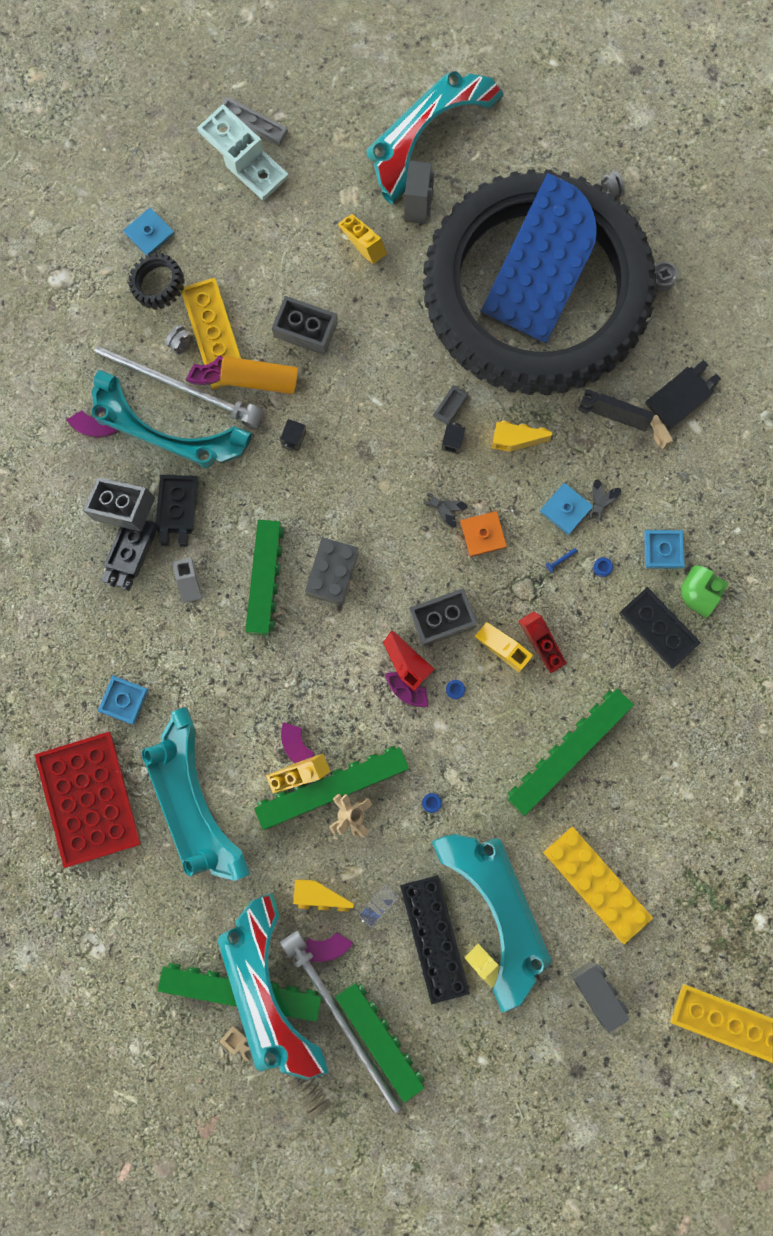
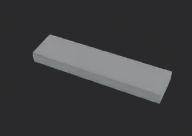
M226 97L222 103L254 133L279 146L288 133V128L229 97Z

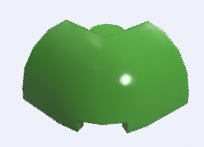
M695 565L689 571L680 590L685 602L684 604L707 618L721 600V596L729 583L715 576L713 571Z

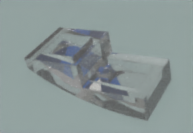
M385 884L357 914V917L372 929L400 897Z

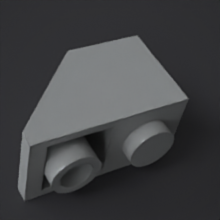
M188 558L174 561L175 577L183 603L202 599L193 559Z

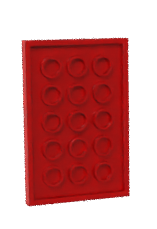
M110 731L34 754L63 868L142 845Z

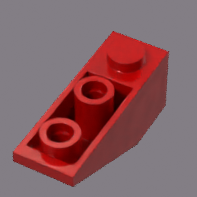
M533 611L518 621L527 639L550 673L567 664L540 614Z
M393 630L383 641L400 679L413 691L422 685L435 670Z

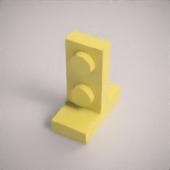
M477 944L464 958L476 970L478 975L493 988L500 966Z

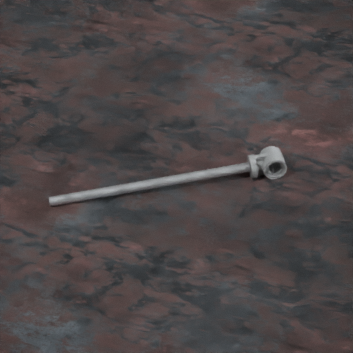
M99 346L95 348L96 354L231 411L233 419L238 420L241 418L240 422L252 429L258 428L265 412L255 405L248 404L247 408H245L244 403L238 401L235 405Z
M295 931L280 941L282 947L290 959L295 957L294 965L296 968L301 965L303 966L395 1113L398 1112L401 1106L312 967L309 960L313 955L311 952H305V949L308 947L299 932Z

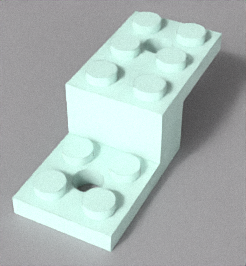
M221 105L197 127L198 132L223 155L226 167L263 201L289 178L288 173L263 151L261 139L225 105ZM221 127L228 128V130L223 133L218 131ZM261 173L268 174V177L265 179H260L259 175Z

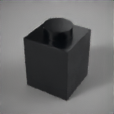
M288 419L280 437L281 445L287 450L293 451L295 449L299 451L307 432L306 425Z
M447 423L441 450L460 454L465 427L458 423Z

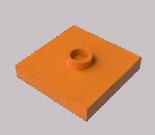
M497 511L460 520L470 557L507 547Z

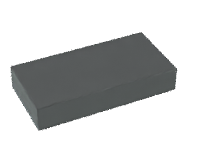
M453 385L434 412L433 417L446 425L447 423L450 424L469 397V394Z

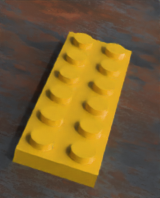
M211 278L185 286L181 293L204 365L213 362L218 356L241 359L216 279ZM220 381L210 384L212 390L227 386L220 384Z
M573 826L542 852L623 945L653 919Z
M682 984L670 1020L671 1024L773 1063V1018Z

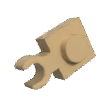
M654 415L650 426L655 431L654 440L664 449L672 443L673 439L665 425L661 424L658 415Z
M233 1025L219 1042L233 1055L239 1051L244 1060H250L246 1055V1051L250 1050L249 1046L245 1044L247 1037Z

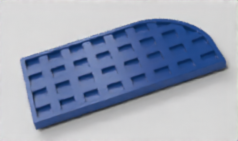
M547 173L481 309L482 313L546 344L594 249L596 241L594 212L587 198L577 187Z

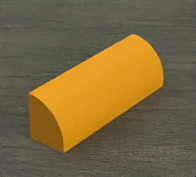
M224 356L221 365L220 384L294 394L298 367Z

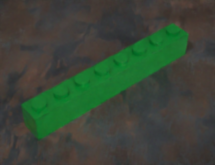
M618 688L614 691L610 689L602 697L604 701L600 705L596 703L589 710L591 714L588 718L582 717L575 724L578 728L573 733L569 730L562 737L564 742L560 746L554 745L548 752L550 756L546 760L542 758L535 765L537 769L532 774L528 772L521 779L523 783L518 788L514 786L507 793L509 797L506 800L522 816H525L634 706Z
M389 747L384 750L385 753L378 756L375 753L366 757L367 761L359 763V761L353 762L348 765L349 768L346 770L336 769L330 772L331 776L327 778L322 777L307 786L305 784L294 787L295 791L288 794L286 791L275 795L276 799L269 801L267 798L258 802V806L254 810L262 830H267L334 802L333 798L337 794H340L342 797L350 795L408 771L409 768L401 748Z
M169 963L162 967L157 992L237 1007L228 975L227 977L221 976L220 972L208 970V973L200 972V968L188 966V969L180 968L181 965L177 963ZM270 981L274 996L284 1016L317 1022L322 1000L318 990L307 989L306 992L299 991L297 986L287 985V988L279 987V983Z

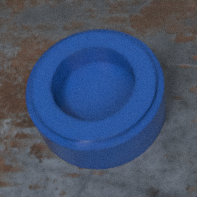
M605 557L597 559L593 565V571L599 577H607L613 570L612 562Z
M459 680L450 681L446 686L447 696L454 700L463 697L465 693L464 684Z
M429 793L424 796L422 806L425 811L435 813L441 808L442 801L437 794Z

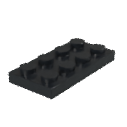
M648 587L619 612L623 619L671 669L677 666L701 643Z

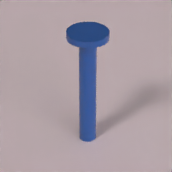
M574 548L552 564L547 562V569L553 573L554 567L577 553L578 550Z

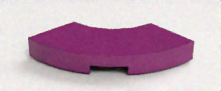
M218 356L213 362L206 365L193 364L185 379L186 382L195 385H210L220 381L223 357Z
M82 410L66 419L69 425L82 435L103 438L117 433L116 429L107 425H100L95 418L86 415Z
M397 672L385 673L390 689L401 701L415 707H428L426 687H418L413 691L400 679Z
M283 722L281 740L288 757L294 763L313 757L314 752L307 749L303 744L301 738L302 728Z
M336 932L331 938L324 941L308 938L306 942L308 948L305 949V952H311L313 955L309 961H330L344 954L353 942Z

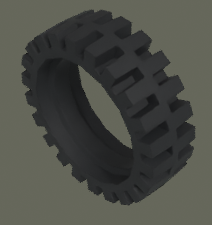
M152 253V257L148 254L145 256L146 260L141 258L139 259L140 264H134L136 269H131L130 273L132 275H129L128 279L130 282H128L131 293L140 304L149 309L152 307L154 310H157L158 307L163 309L164 304L170 306L171 300L173 302L177 300L175 296L180 297L181 292L179 290L184 289L185 279L183 278L184 274L172 257L163 253H159V255ZM155 268H169L172 272V278L168 287L157 295H145L141 290L145 276Z

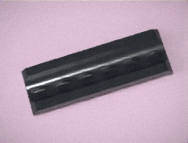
M436 875L400 885L431 1005L469 995L468 984L439 876Z

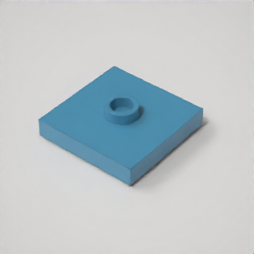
M148 208L123 230L125 235L145 255H152V253L175 235L174 231L151 208Z
M563 483L542 507L540 513L569 535L593 508V505L566 483Z
M683 530L644 531L645 569L685 568Z
M112 675L98 712L135 725L149 689Z

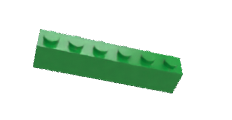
M259 519L257 521L245 629L247 635L270 637L271 632H274L275 620H272V615L276 613L277 602L274 601V596L278 594L279 583H276V578L280 576L281 564H278V559L282 557L283 546H280V540L284 539L285 528L282 527L280 521Z
M355 981L338 993L335 998L405 1103L424 1089L423 1082L425 1079L419 1070L415 1072L411 1066L413 1061L409 1054H403L400 1047L402 1044L397 1036L392 1037L388 1031L390 1029L388 1022L385 1018L380 1019L377 1012L379 1009L373 1000L369 1002L365 996L368 994L362 983L358 985Z

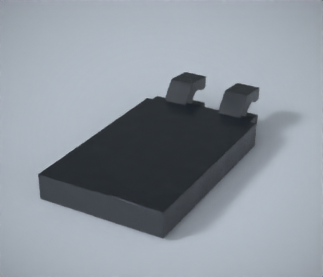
M705 360L701 361L694 369L692 366L685 368L645 402L649 409L655 415H658L660 421L669 431L711 397L714 391L712 388L721 380L717 374L713 375L707 382L700 376L709 366Z
M587 389L578 409L585 414L593 412L644 432L647 430L655 414L646 409L602 393L599 395L597 392Z
M160 474L155 523L159 525L157 530L160 533L159 543H161V546H169L170 533L179 534L178 544H180V547H188V534L194 532L198 476Z
M146 520L142 531L120 527L104 563V567L107 569L101 581L107 583L108 586L115 587L117 585L122 587L121 589L130 591L133 579L140 572L159 525Z

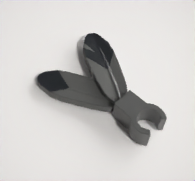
M598 479L594 481L592 486L595 507L589 515V520L593 514L598 516L596 523L601 518L602 509L613 502L621 493L620 488H613L603 496V486Z
M427 493V496L431 497L432 501L427 502L424 499L423 503L437 508L445 523L455 528L457 523L451 511H462L467 508V504L462 501L440 502L432 493Z

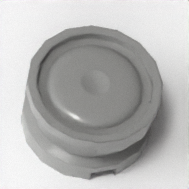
M614 171L610 175L601 177L603 178L600 179L602 191L606 194L612 193L617 197L625 194V185L619 172Z
M659 262L655 265L656 283L654 289L664 292L673 287L678 272L677 268L670 262Z
M178 325L169 333L165 344L167 347L173 348L172 350L175 354L180 355L192 344L194 335L187 331L183 325Z

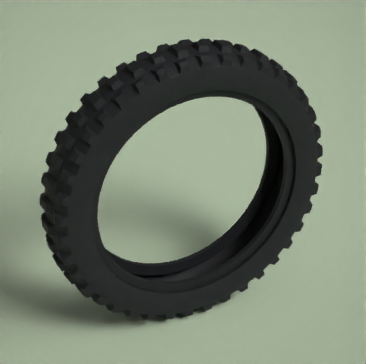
M528 169L526 174L515 171L511 172L509 177L502 178L499 175L494 177L490 184L484 182L478 185V190L474 193L470 191L466 193L461 203L457 202L452 207V213L449 216H444L441 221V229H436L433 234L434 243L428 247L427 257L429 260L424 262L423 274L427 276L423 279V290L426 291L424 303L425 308H428L429 320L433 323L432 326L436 336L452 358H457V362L467 371L471 369V373L476 375V378L481 381L485 378L487 383L498 388L501 385L513 393L521 390V393L526 395H533L534 392L551 395L553 391L565 393L572 387L576 389L585 387L588 381L596 382L600 379L602 373L611 372L615 369L617 362H623L628 357V350L636 347L639 342L638 336L643 335L648 323L646 320L652 315V304L656 297V289H654L656 269L651 247H649L646 241V233L642 231L636 217H632L629 214V208L625 204L620 205L614 194H606L602 191L601 185L596 183L592 186L584 177L580 176L578 179L570 177L568 172L563 171L559 175L550 169H545L544 173H536L535 169ZM547 173L577 187L590 203L596 221V241L606 252L614 269L617 298L615 309L610 318L594 335L566 349L537 352L512 347L485 331L472 316L465 303L459 276L467 253L485 232L509 219L527 216Z

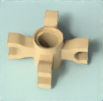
M337 794L333 800L340 809L338 811V821L329 827L331 832L335 834L338 831L342 835L350 825L355 837L360 834L364 838L369 832L362 824L364 819L363 811L372 805L369 798H366L364 801L362 798H358L352 806L348 795L342 797L340 794Z

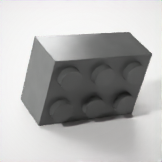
M409 160L405 189V222L426 224L427 217L431 215L435 171L431 170L432 163Z
M285 296L272 326L273 337L325 355L338 324L337 314Z
M98 477L83 511L94 521L142 531L155 497L145 487Z
M322 537L305 589L306 595L343 606L359 555V547Z
M464 588L409 608V613L422 647L477 627V621Z
M588 962L570 974L599 1023L608 1033L630 1020L627 1016L630 1013L623 1002L617 1000L616 995L618 993L614 986L604 979L607 975L601 966Z

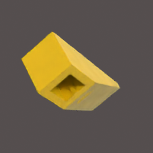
M353 214L338 223L339 228L372 264L387 255L381 237Z
M497 421L492 449L511 452L550 441L552 432L542 427L535 429L530 428L526 424L514 425L509 421Z
M487 622L474 636L518 673L521 672L533 657L523 646Z
M320 754L267 774L266 778L272 792L277 793L319 780L331 771L324 754Z
M295 880L293 904H298L300 909H310V905L318 906L317 910H329L330 907H338L337 911L349 912L350 908H354L353 902L318 881Z

